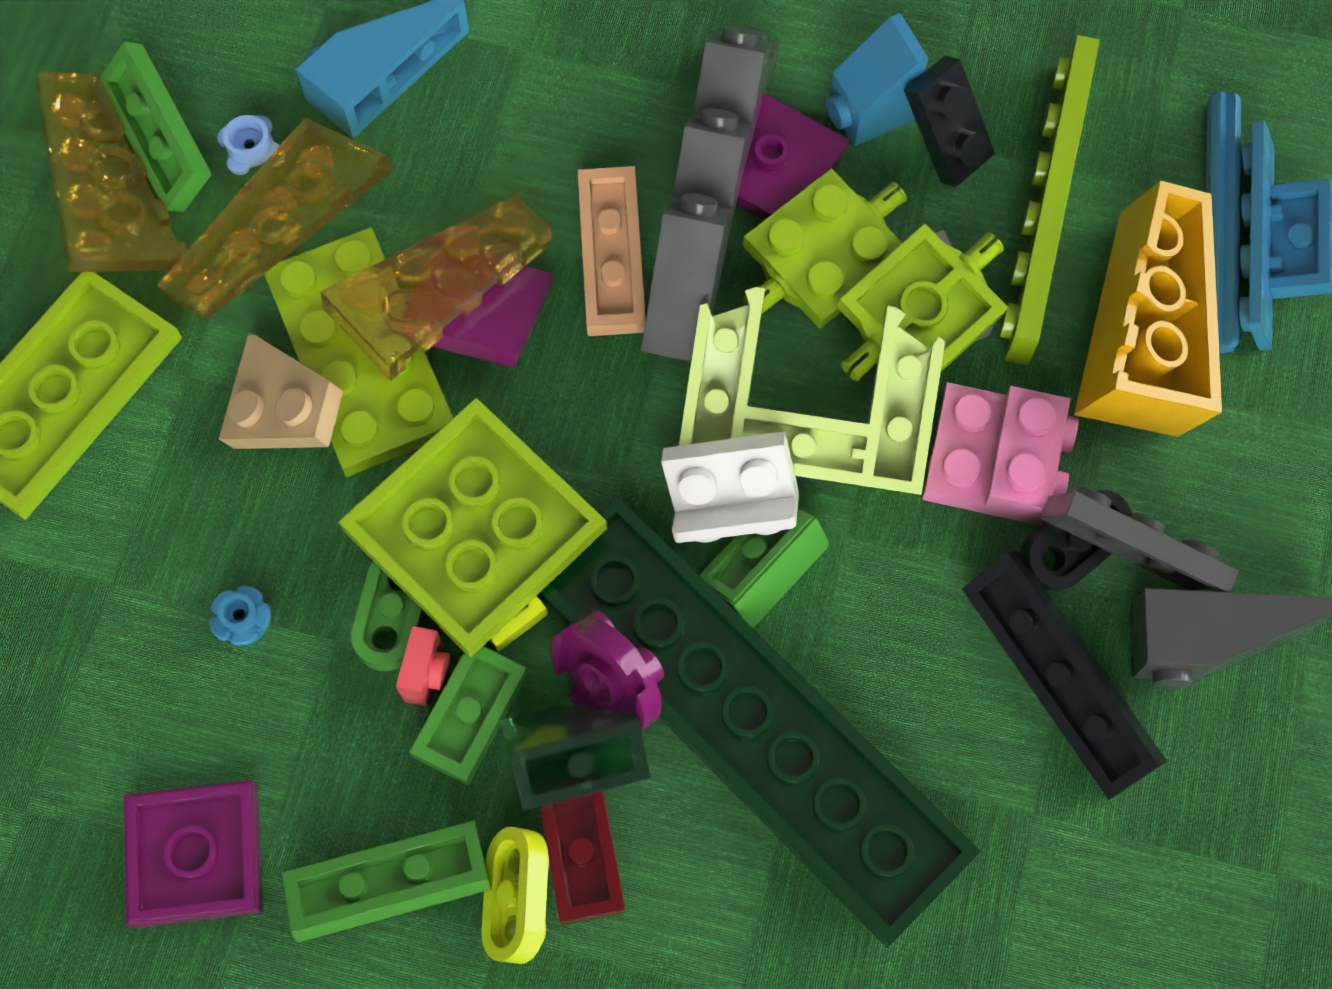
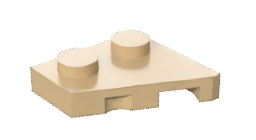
M248 335L219 440L233 449L329 447L343 391L329 380L258 336Z

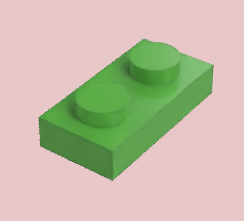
M484 646L471 658L464 652L409 751L412 758L469 786L528 676L527 667Z

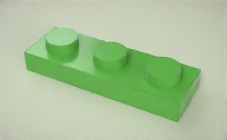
M123 42L98 79V83L165 211L185 212L212 173L143 44Z
M475 820L282 872L290 930L297 943L492 890Z

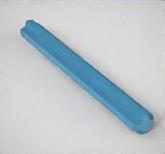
M1218 91L1212 94L1211 100L1207 104L1205 192L1210 193L1212 196L1219 353L1229 354L1239 344L1241 98L1235 92L1225 93Z

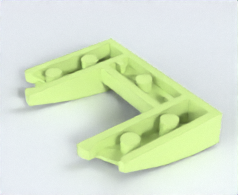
M754 287L745 290L749 305L715 316L711 315L708 303L700 305L679 446L785 431L795 476L922 495L945 346L943 339L938 337L932 346L928 348L898 327L906 314L896 307L887 306L868 423L864 424L748 406L765 288Z

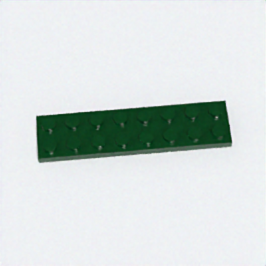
M616 496L598 512L607 521V530L538 595L567 625L581 619L592 610L602 612L610 619L614 628L625 636L636 649L645 648L656 656L664 671L663 679L657 683L662 701L659 718L858 920L888 948L981 851L641 518Z

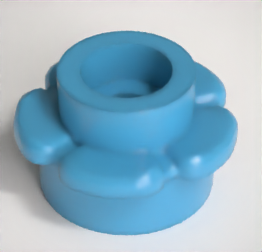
M240 586L236 591L225 590L214 599L211 605L213 617L209 620V626L212 633L221 641L228 640L235 646L249 645L259 640L265 634L271 621V608L262 601V593L253 587ZM239 610H243L245 612L244 618L242 620H235L234 614Z

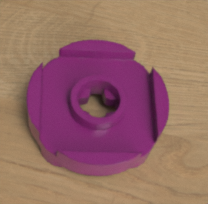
M592 610L581 619L573 621L554 636L551 642L550 653L555 672L559 676L567 670L570 679L576 686L567 695L578 710L595 726L607 734L620 737L629 730L632 731L631 738L640 735L659 718L662 701L657 683L664 677V671L660 662L649 650L645 648L636 649L625 636L614 628V625L605 614Z

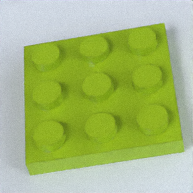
M477 398L338 522L341 529L470 658L607 530V521Z

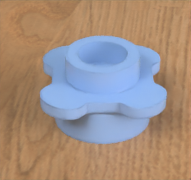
M242 115L232 119L219 131L217 140L220 146L226 148L228 152L227 167L230 172L236 175H244L249 172L251 167H257L263 163L273 165L281 159V146L273 142L270 134L273 129L270 119L260 115ZM255 143L253 148H245L247 144Z

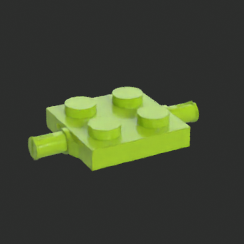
M831 168L744 236L742 246L762 266L767 280L759 287L765 288L761 315L782 298L786 302L800 308L819 329L839 315L841 311L836 307L839 299L902 244L887 227L884 217L907 201L904 190L901 188L897 191L899 185L895 182H890L887 187L868 201L857 195ZM747 296L742 299L744 306L749 305Z
M926 224L922 225L839 299L836 307L860 331L865 341L848 358L841 362L844 372L847 374L853 369L849 377L858 382L863 375L877 364L887 306L896 307L906 314L898 327L928 348L932 346L938 337L945 341L941 366L942 372L1003 317L1009 308L987 286L984 276L980 271L998 254L1004 251L1001 241L998 239L991 245L995 235L986 232L971 248L962 253L960 250L945 244Z

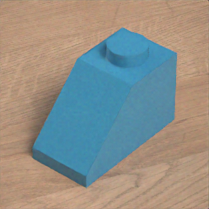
M901 13L889 17L833 71L829 98L826 99L827 113L837 130H845L854 147L914 121V115L904 89L926 71L928 56Z

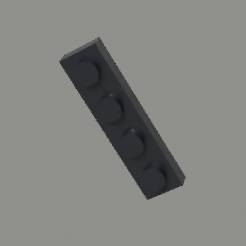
M1018 551L1007 553L962 588L1108 800L1121 794L1168 762Z

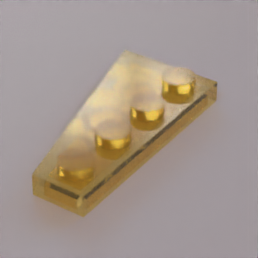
M304 118L162 278L157 286L169 300L207 320L390 174L394 168L385 154Z
M514 195L322 290V308L383 374L392 381L406 369L405 360L419 348L427 351L443 337V328L460 313L468 316L481 305L482 294L494 284L504 285L551 244V227L517 195Z

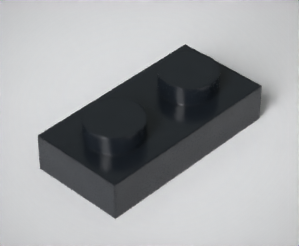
M948 56L942 57L904 89L940 183L956 188L995 154L960 59Z

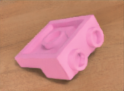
M947 382L942 398L922 500L1042 526L1044 520H1041L1040 517L1048 497L1066 493L1068 488L1069 473L1058 471L1061 451L1071 453L1078 431L1079 418L1068 416L1071 398L1010 386L1007 395Z

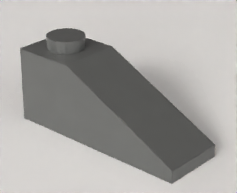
M1145 588L1130 606L1132 677L1134 679H1153V686L1161 689L1192 686V681L1200 680L1316 628L1332 615V597Z

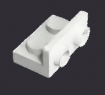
M785 431L663 448L661 463L675 511L672 533L676 543L690 541L706 543L722 537L753 533L770 535L781 530L792 529L796 526L799 490Z

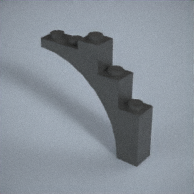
M726 25L723 26L722 32L713 31L705 42L694 113L684 127L673 198L663 213L641 351L692 361L700 305L708 303L711 315L713 316L744 168L761 104L775 67L779 43L766 41L767 34L762 31L742 26Z

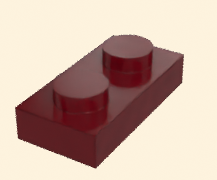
M602 780L538 792L561 926L625 914L626 910Z

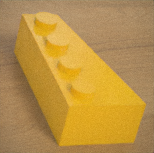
M1160 181L1120 212L1074 415L1179 437L1222 413L1212 196L1210 193Z

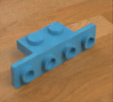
M1261 120L1252 122V142L1244 143L1242 148L1244 173L1246 178L1251 177V193L1242 194L1241 210L1245 228H1251L1250 244L1241 246L1240 261L1244 280L1250 279L1249 296L1241 297L1239 303L1242 331L1251 332L1259 351L1272 350L1273 299L1332 293L1331 178L1274 185L1275 149L1266 121Z

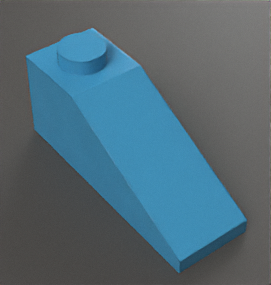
M432 0L336 32L322 46L311 49L304 57L301 65L295 69L306 101L354 139L470 32L464 0Z

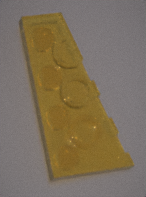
M38 72L36 93L68 272L187 271L191 256L183 241L178 242L169 226L171 217L162 200L155 199L146 181L147 171L139 155H133L124 139L125 128L97 74Z

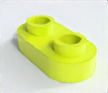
M512 826L503 828L495 835L488 848L486 867L492 890L484 891L481 936L487 955L498 962L527 963L537 954L545 939L547 880L550 862L547 844L542 835L537 831Z

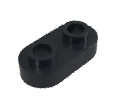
M1109 490L1097 491L1112 500L1110 508L1128 517L1132 514L1128 503L1119 494ZM1048 522L1044 523L1025 540L1020 555L1045 590L1072 587L1113 554ZM1047 548L1055 555V565L1051 570L1045 567L1042 560L1043 553Z

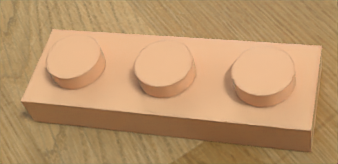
M635 166L579 169L578 186L588 336L644 333L646 316Z

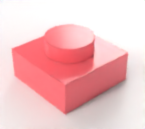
M412 626L396 684L398 692L406 703L429 707L433 689L442 691L445 686L450 667V653L444 652V645L437 631Z

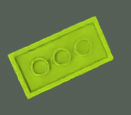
M372 227L262 268L299 362L343 391L331 442L346 477L421 448L453 419L422 343L401 338V322L407 312V308Z
M87 267L0 363V503L24 520L31 515L182 339L175 326Z

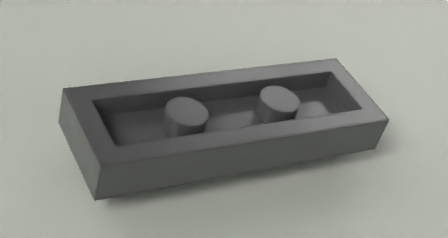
M1077 487L1074 492L1048 497L1040 517L1041 520L1189 591L1231 592L1239 570L1217 560L1219 552L1213 547L1194 540L1185 539L1180 542L1164 534L1166 526L1161 522L1140 514H1130L1128 517L1110 508L1112 500L1109 497L1088 488Z

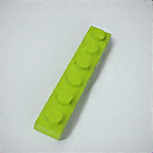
M1077 35L1070 57L1060 55L1055 68L1051 89L1061 91L1058 104L1049 103L1041 133L1042 137L1051 138L1048 152L1039 151L1031 180V185L1041 187L1038 202L1029 200L1021 228V235L1030 236L1028 251H1018L1010 280V285L1020 287L1017 304L1007 302L1009 308L1003 316L999 337L1009 339L1005 361L1028 366L1040 339L1100 39Z

